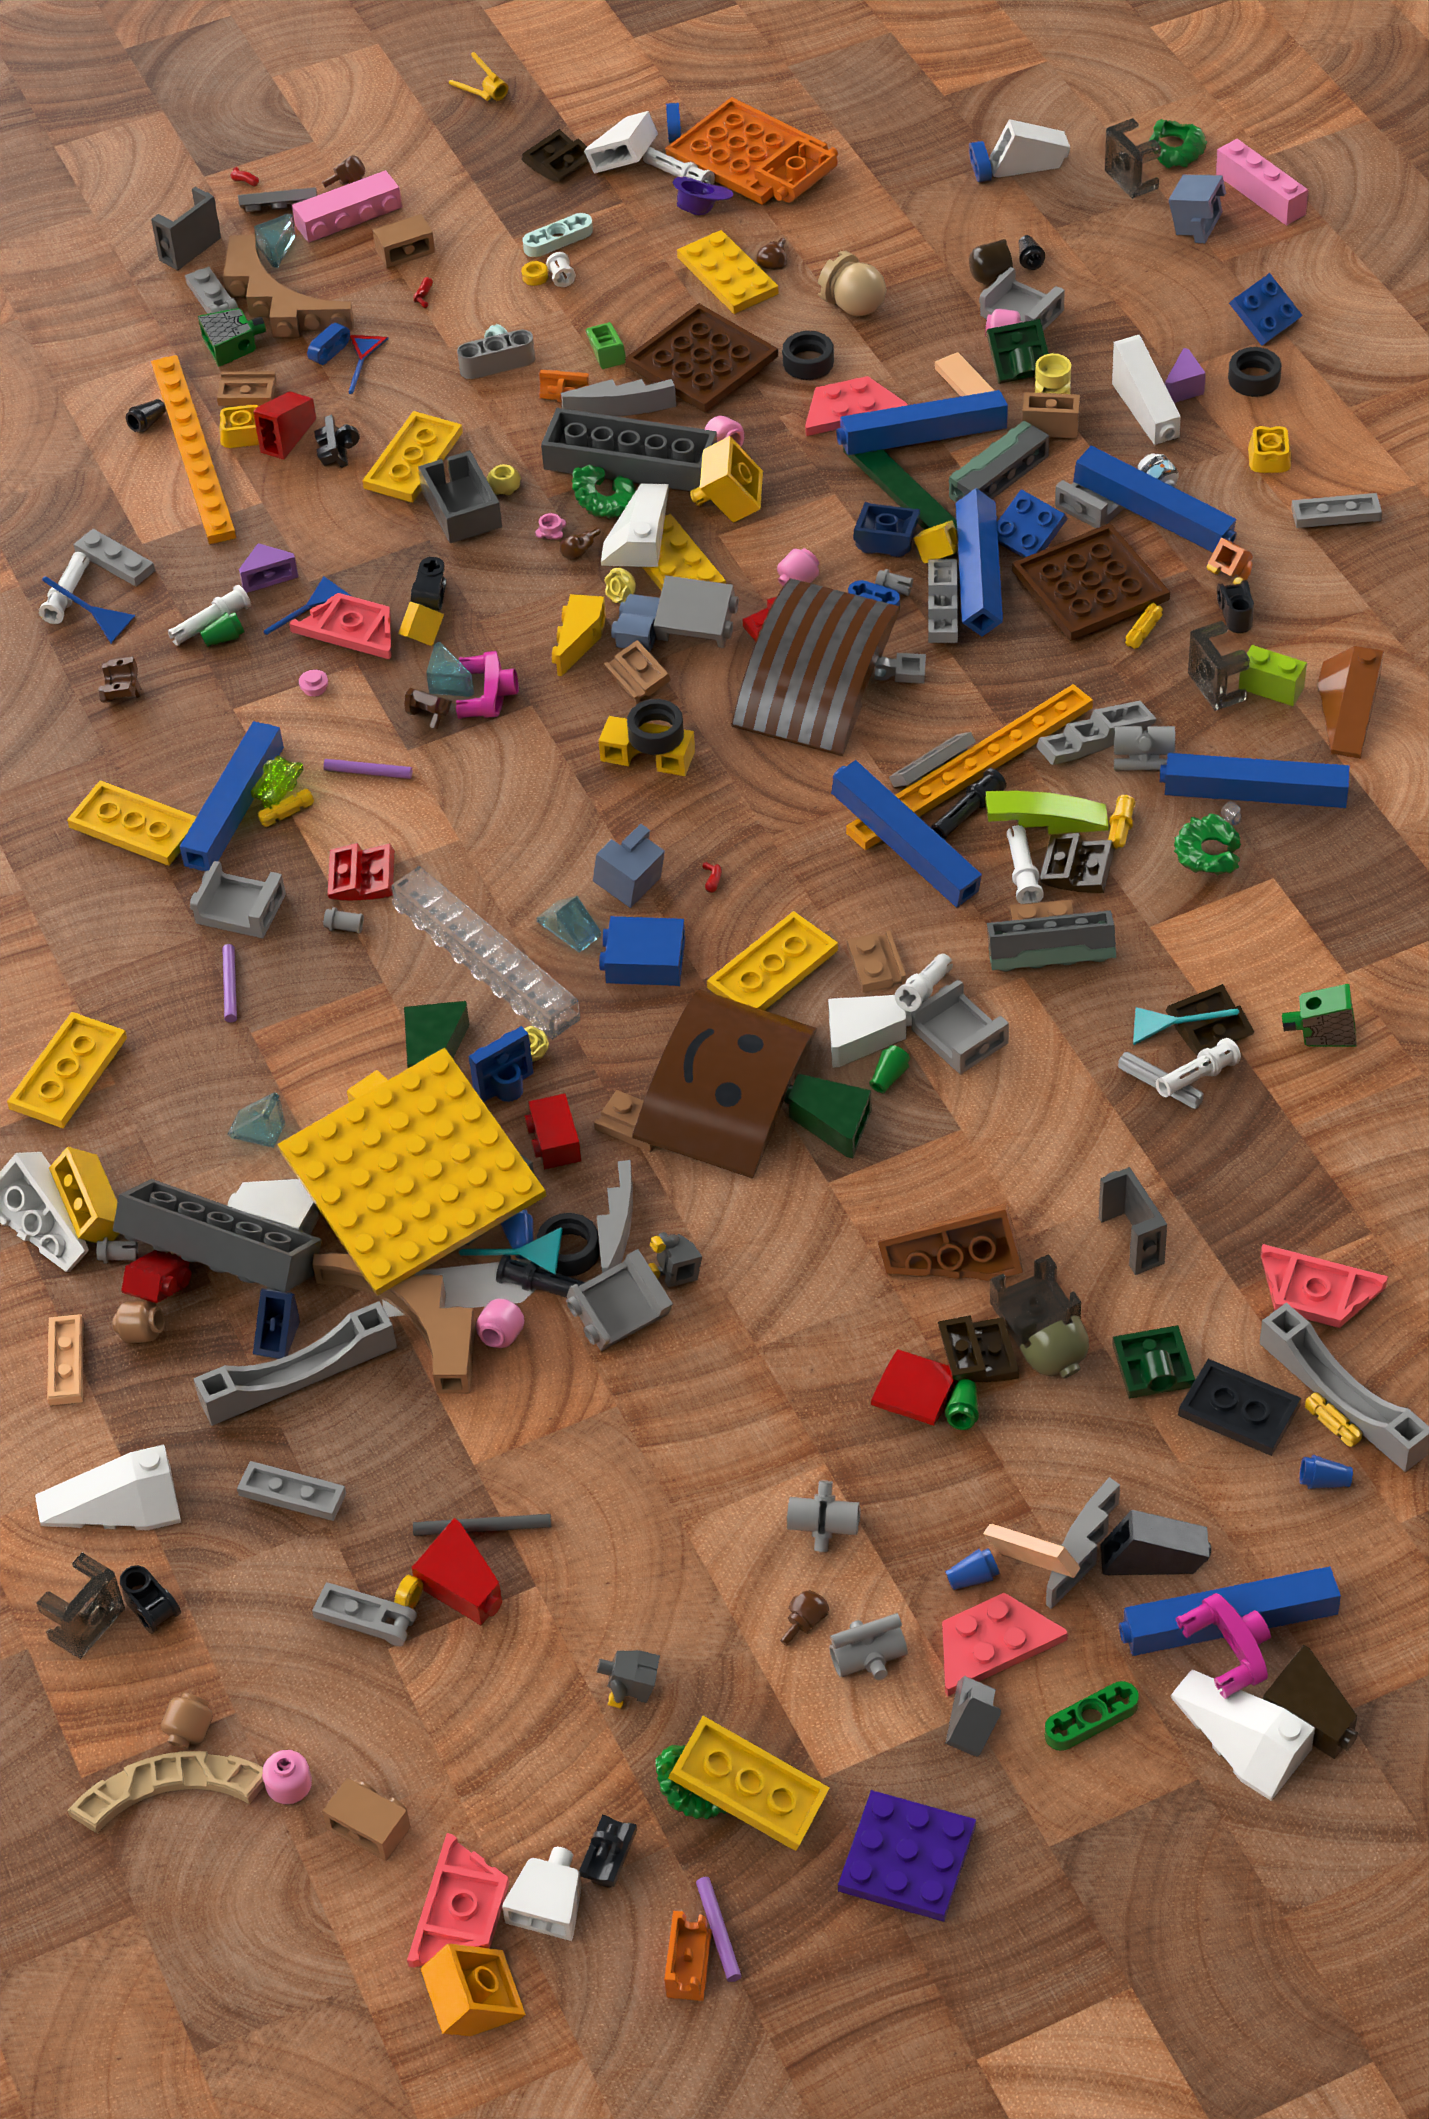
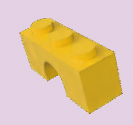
M609 716L598 740L600 761L629 766L631 759L641 752L635 749L629 741L627 719ZM644 723L639 727L643 732L651 734L661 733L671 728L654 723ZM684 729V738L679 746L673 751L656 755L657 772L686 776L695 753L694 731Z

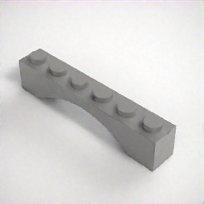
M380 1301L349 1313L325 1336L289 1356L257 1365H224L193 1378L199 1402L211 1426L396 1349L393 1325Z
M1287 1302L1262 1320L1260 1345L1312 1391L1322 1395L1327 1400V1404L1331 1403L1350 1420V1424L1356 1425L1362 1431L1363 1436L1404 1472L1408 1471L1429 1454V1426L1410 1409L1396 1406L1381 1399L1357 1382L1332 1356L1318 1337L1311 1323Z

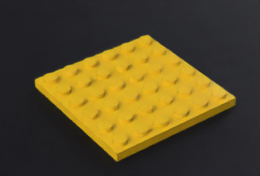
M445 1047L277 1144L280 1152L377 1296L546 1197V1191Z

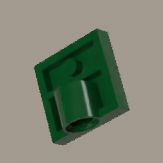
M1040 319L990 328L986 331L998 384L1035 377L1036 361L1040 357L1049 354Z
M1178 1325L1113 1336L1112 1345L1128 1399L1187 1389L1193 1385L1195 1377Z

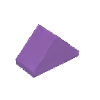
M1183 348L1165 381V386L1174 403L1204 394L1205 371L1190 350Z
M259 543L239 569L242 588L246 593L298 578L293 553Z

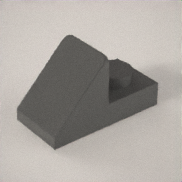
M966 1676L958 1681L945 1744L976 1757L981 1754L1001 1715V1709L993 1706L996 1689Z

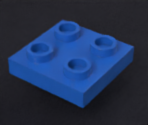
M1270 273L1229 303L1261 346L1303 316Z
M1021 489L997 521L998 543L1025 558L1045 550L1068 518L1064 513Z
M522 1026L505 1033L501 1038L485 1047L477 1049L468 1056L473 1088L483 1102L494 1096L506 1102L517 1100L523 1093L522 1080L534 1074L529 1033Z

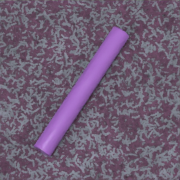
M334 759L324 760V770L412 778V767Z
M227 944L222 948L224 1018L226 1022L231 1023L237 1020L235 947Z
M702 1877L696 1881V1885L727 1981L735 1982L742 1977L711 1880L709 1877Z

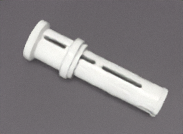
M649 147L644 153L643 161L645 163L651 164L674 176L688 177L701 182L705 181L707 184H714V173L710 170L704 171L699 169L693 162L683 163L652 147Z
M75 552L72 555L67 568L58 582V585L73 593L90 562L88 557L84 560L86 557L84 553ZM52 587L47 595L48 600L39 608V615L50 624H59L64 618L65 609L72 604V600Z
M236 585L233 587L232 592L222 598H214L212 605L176 627L169 629L168 635L170 639L175 637L173 643L179 646L182 642L204 630L226 612L229 615L242 608L248 609L251 607V601L245 590L240 585Z
M1019 825L1012 826L1014 836L1009 828L1007 830V838L1015 868L1012 873V880L1018 889L1016 891V899L1020 904L1038 903L1044 897V892L1038 884L1039 871L1032 864L1026 830Z
M939 954L920 974L911 975L906 983L901 985L895 992L897 1005L905 1011L912 1012L917 1010L921 1006L922 1001L927 1000L931 996L933 986L952 969L953 964H949L952 959L946 954Z
M1224 1038L1217 1043L1216 1047L1201 1050L1197 1059L1157 1079V1091L1163 1097H1168L1206 1075H1218L1221 1069L1227 1065L1234 1066L1238 1064L1241 1058L1238 1046L1233 1040ZM1188 1072L1190 1073V1075L1184 1077L1183 1079H1180L1181 1076L1187 1074Z

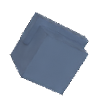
M1182 175L1169 198L1176 235H1194L1195 243H1206L1223 212L1219 197L1226 194L1223 176Z
M642 824L636 827L622 841L621 845L611 839L596 854L593 882L629 908L661 878L665 851L649 840L650 830Z

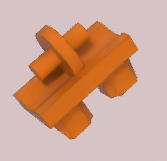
M540 370L539 398L554 399L562 403L561 393L589 386V374L558 370Z

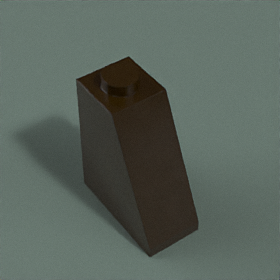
M1303 1645L1266 1691L1263 1700L1286 1709L1313 1726L1315 1731L1312 1745L1335 1759L1342 1749L1348 1751L1358 1736V1732L1355 1731L1357 1714L1311 1649Z

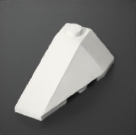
M640 484L604 541L601 566L658 567L669 484Z
M42 1152L15 1153L0 1171V1223L4 1226H10L18 1232V1237L24 1241H30L39 1248L41 1254L65 1272H70L89 1249L85 1240L79 1239L50 1172L49 1167L51 1165Z
M164 1445L130 1452L35 1495L41 1526L82 1528L85 1524L103 1525L104 1529H116V1526H135L136 1530H152L181 1523L171 1467Z
M1191 1670L1171 1694L1172 1700L1197 1729L1202 1730L1212 1742V1748L1232 1766L1233 1773L1237 1778L1272 1801L1312 1750L1315 1728L1286 1709L1242 1690L1224 1699L1220 1694L1222 1689L1218 1690L1215 1686L1214 1678Z

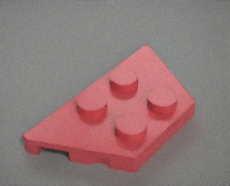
M869 376L816 387L805 424L806 436L837 430L840 428L841 416L907 406L908 404Z
M337 593L327 599L324 604L312 608L310 616L300 622L294 619L289 624L292 633L390 660L391 613L389 606Z
M1265 1244L1261 1248V1259L1274 1311L1287 1302L1307 1320L1341 1328L1381 1293L1387 1285L1388 1276Z
M1006 1593L997 1595L942 1621L945 1693L947 1696L956 1693L957 1683L964 1676L980 1682L1067 1641L1068 1633L1066 1629Z
M449 1833L446 1834L407 1958L409 1967L415 1968L425 1965L446 1944L490 1949L502 1905L509 1887L508 1877L496 1867L488 1866L484 1858L475 1851L471 1853L458 1843L454 1835Z

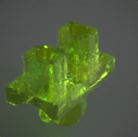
M278 755L274 760H267L263 766L264 773L252 788L251 796L261 800L265 808L269 807L271 809L273 804L278 806L287 792L292 791L297 785V778L304 770L303 763H292Z

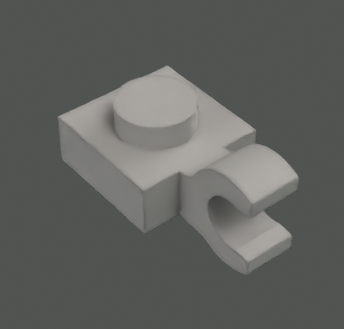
M897 653L896 659L878 657L875 665V679L887 680L891 676H895V682L924 683L926 654Z

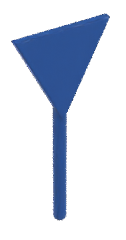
M44 576L42 578L45 583L91 612L110 643L117 638L135 617L132 614L90 606L48 577Z
M323 576L306 605L265 629L264 634H270L313 606L324 604L327 599L337 593L351 595Z

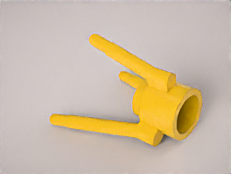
M472 52L471 56L488 75L482 82L483 91L454 80H450L449 84L481 96L486 101H489L491 98L496 101L502 100L508 92V84L493 73L475 52Z

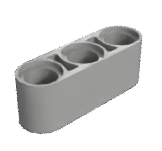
M522 329L460 345L457 349L460 375L466 379H475L532 364L535 360L533 334L528 330Z

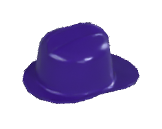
M677 177L672 182L674 187L678 189L677 206L694 215H704L712 210L717 200H727L734 195L731 190L725 187L707 184L693 178Z

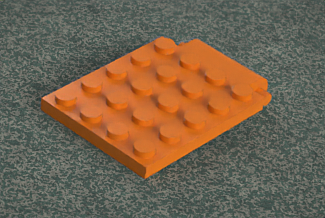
M733 97L665 148L666 155L683 163L693 162L699 169L704 171H712L715 175L714 181L761 205L769 201L773 196L778 201L793 202L838 164V151L836 148L831 147L828 150L826 143Z

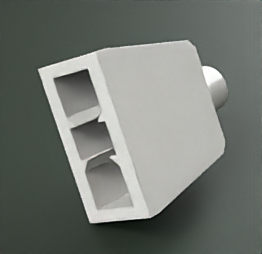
M554 1847L548 1861L537 1858H530L503 1902L502 1909L506 1924L572 1941L581 1894L580 1872L570 1867L574 1856L571 1851L562 1847Z

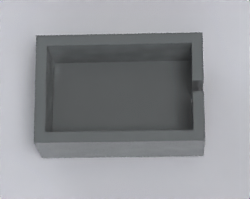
M470 450L447 457L449 483H446L442 459L418 466L421 491L449 543L502 527L500 503Z

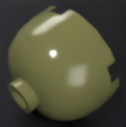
M1071 1316L1070 1318L1073 1323L1066 1326L1060 1320L1028 1338L1032 1345L1027 1347L1025 1344H1022L1020 1346L1022 1354L1032 1369L1046 1376L1061 1374L1062 1378H1067L1081 1369L1078 1364L1086 1358L1089 1350V1337L1079 1316Z

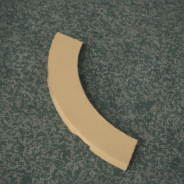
M183 1751L162 1754L124 1767V1771L110 1777L106 1781L102 1779L80 1796L68 1809L70 1817L98 1834L109 1821L128 1807L146 1798L169 1791L184 1789L211 1790L231 1795L250 1804L265 1786L262 1777L263 1767L240 1757L211 1755L206 1751Z

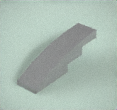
M613 379L561 393L562 409L616 417L654 412L676 407L675 385L672 379L645 386L643 380L640 379L616 386Z
M957 559L928 560V643H958Z
M1141 701L1095 709L1090 719L1066 724L1063 733L1039 738L1036 747L1052 765L1079 759L1114 745V726H1142V730H1144L1147 726L1153 725L1157 718Z
M631 1160L618 1161L620 1187L607 1188L610 1214L597 1215L602 1273L622 1262L629 1238L633 1212Z
M1110 1477L1090 1498L1065 1537L1062 1546L1066 1548L1079 1564L1080 1570L1074 1578L1051 1571L1046 1590V1606L1050 1609L1096 1565L1097 1544L1108 1534V1514L1119 1504L1120 1484Z

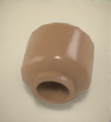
M147 1300L125 1301L119 1306L117 1314L113 1316V1329L125 1343L152 1342L164 1329V1313L154 1302Z
M182 1693L181 1697L172 1698L161 1722L162 1731L169 1736L167 1742L183 1749H188L189 1744L202 1743L213 1719V1713L208 1708L209 1702L189 1693Z

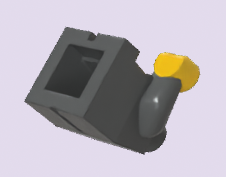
M666 1232L651 1238L650 1246L657 1253L656 1258L660 1266L657 1267L655 1263H649L648 1265L657 1279L665 1275L664 1282L668 1288L698 1280L702 1255L691 1241L680 1234L668 1235Z
M640 1650L617 1651L613 1661L599 1659L596 1672L609 1676L607 1687L612 1690L609 1694L608 1706L621 1709L625 1696L637 1698V1701L647 1703L655 1687L660 1655Z

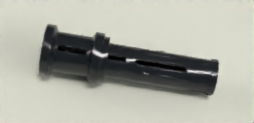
M988 768L977 783H972L968 786L966 795L936 823L931 825V829L945 840L977 808L986 807V791L1005 790L1007 785L1004 777L997 770Z
M508 1254L502 1256L496 1273V1282L502 1284L506 1281L522 1286V1289L525 1291H532L535 1288L566 1298L571 1286L575 1284L580 1286L586 1283L556 1273L555 1275L540 1269V1266L533 1262L527 1264L513 1260Z

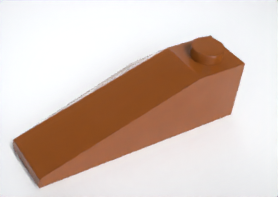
M1353 646L1323 662L1317 687L1321 696V707L1325 716L1326 732L1331 754L1361 759L1381 677L1384 650Z
M1008 1203L967 1213L878 1241L887 1274L933 1275L957 1279L961 1277L992 1281L1023 1273L1017 1237Z

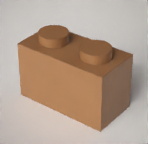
M422 214L373 229L375 250L386 268L435 253L433 231Z
M1024 392L1022 422L1025 420L1031 426L1033 425L1048 434L1049 437H1078L1080 395Z
M348 1777L322 1810L326 1829L384 1861L388 1860L411 1828L407 1809L400 1801L395 1798L386 1799L377 1794L376 1790L369 1784L362 1781L357 1783Z

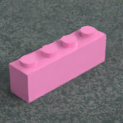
M1238 139L1217 149L1216 175L1223 176L1225 182L1286 226L1306 215L1308 189Z
M385 170L293 204L292 208L295 226L309 243L402 208L399 186Z

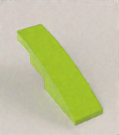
M986 791L988 822L1017 820L1018 825L1024 828L1047 826L1048 834L1109 831L1106 804L1047 792Z

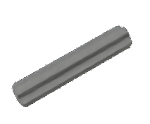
M1124 1052L1118 1061L1120 1069L1155 1088L1156 1080L1168 1074L1130 1052ZM1187 1085L1170 1096L1196 1109L1202 1103L1204 1093L1191 1085Z

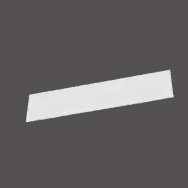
M528 1259L517 1260L527 1264L531 1262ZM499 1262L421 1270L416 1273V1275H443L446 1291L445 1308L454 1306L464 1308L485 1307L490 1301L495 1299H506L513 1303H521L536 1290L534 1288L532 1291H525L520 1285L506 1281L502 1284L496 1282ZM382 1299L383 1308L388 1317L405 1315L389 1302Z

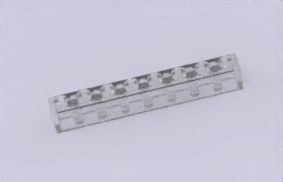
M418 866L391 885L393 892L392 903L400 914L405 913L412 919L414 925L419 930L426 931L432 937L437 946L447 949L457 963H463L468 967L477 980H483L490 986L492 992L498 998L503 997L510 1003L512 1009L518 1015H524L531 1022L532 1026L544 1031L550 1039L553 1040L580 1020L577 998L421 866Z

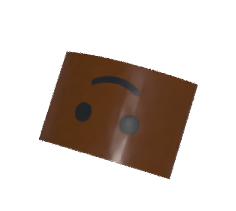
M698 989L681 1014L661 1056L639 1113L632 1138L753 1179L775 1129V1122L784 1103L787 1090L799 1073L817 1028Z

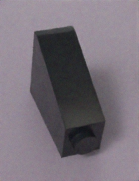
M1132 1509L1100 1544L1102 1574L1108 1576L1194 1574L1204 1562L1208 1561L1211 1555V1543L1208 1542L1207 1527Z

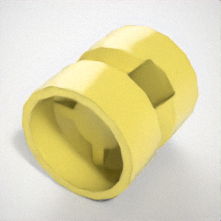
M1051 353L1040 357L1036 361L1035 393L1070 394L1071 362L1067 357Z

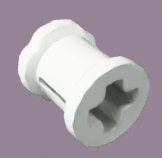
M563 252L553 253L546 261L548 270L553 273V282L558 287L571 285L576 277L574 269L569 266L570 260L568 255Z

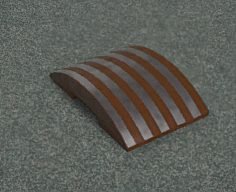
M790 578L772 604L757 637L738 694L731 723L732 727L843 756L862 708L861 700L877 659L882 657L900 611V606Z

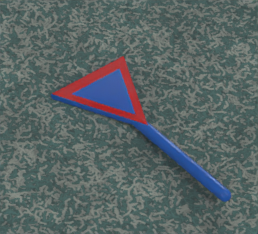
M350 335V340L359 360L350 384L349 394L354 393L364 359L387 341L388 337Z

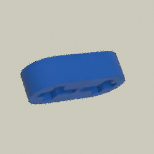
M666 103L669 143L674 142L681 136L679 103Z
M984 142L969 143L970 161L977 182L991 181V163Z
M339 323L331 324L310 343L307 351L308 358L320 365L326 364L347 345L350 339V330Z
M863 580L855 581L848 587V593L900 606L899 593L891 588Z

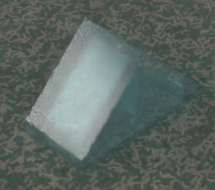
M285 214L254 226L257 246L274 268L279 267L296 236L292 214Z
M440 641L435 643L426 672L429 693L464 697L474 695L471 673Z
M578 896L558 900L536 918L539 924L579 953L601 936L600 929Z
M274 1092L239 1110L227 1135L233 1139L274 1148L285 1125L280 1096Z

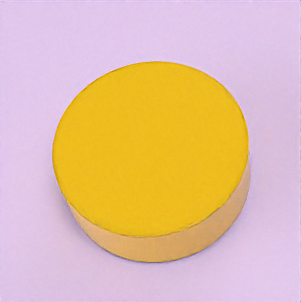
M532 261L525 264L521 269L522 280L527 285L538 286L548 280V268L542 262Z
M409 1574L406 1575L399 1584L394 1602L414 1609L422 1594L423 1583L421 1579Z

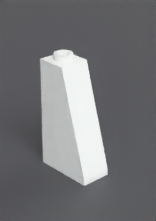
M1135 335L1115 341L1112 385L1154 445L1179 438L1181 416L1140 335Z

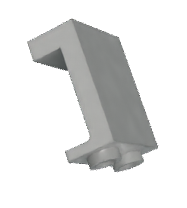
M1012 267L1003 274H1000L989 288L982 291L979 298L980 316L986 319L988 314L992 315L995 309L1018 311L1021 321L1026 322L1040 319L1044 331L1064 311V289L1055 286L1048 294L1042 293L1016 281V269Z
M1062 480L1055 488V507L1094 528L1108 524L1124 509V507L1075 482L1069 484Z
M665 575L653 625L656 639L668 641L669 634L713 639L717 641L718 647L724 648L726 638L730 639L732 636L733 622L730 621L732 613H737L739 597L735 596L733 585Z
M214 861L209 871H205L198 892H195L191 897L190 908L193 910L196 924L264 938L286 895L282 874L270 872L266 882L226 874L222 871L221 862Z
M960 980L942 987L938 993L922 1001L921 1006L917 1010L911 1012V1030L960 1075L1008 1044L1009 1023L1002 1016L992 1021L964 995V984Z
M639 1249L629 1253L622 1263L580 1286L577 1284L571 1286L567 1294L568 1299L566 1300L571 1313L575 1317L579 1316L584 1323V1333L592 1345L597 1344L600 1351L609 1348L666 1316L673 1305Z

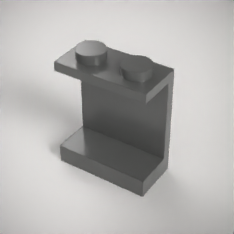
M197 187L192 189L195 206L174 222L160 214L151 219L159 261L176 270L181 269L221 239L214 196Z
M1128 1167L1120 1171H1113L1100 1178L1098 1218L1101 1223L1125 1214L1132 1224L1129 1266L1133 1273L1137 1275L1165 1264L1167 1223L1132 1169Z

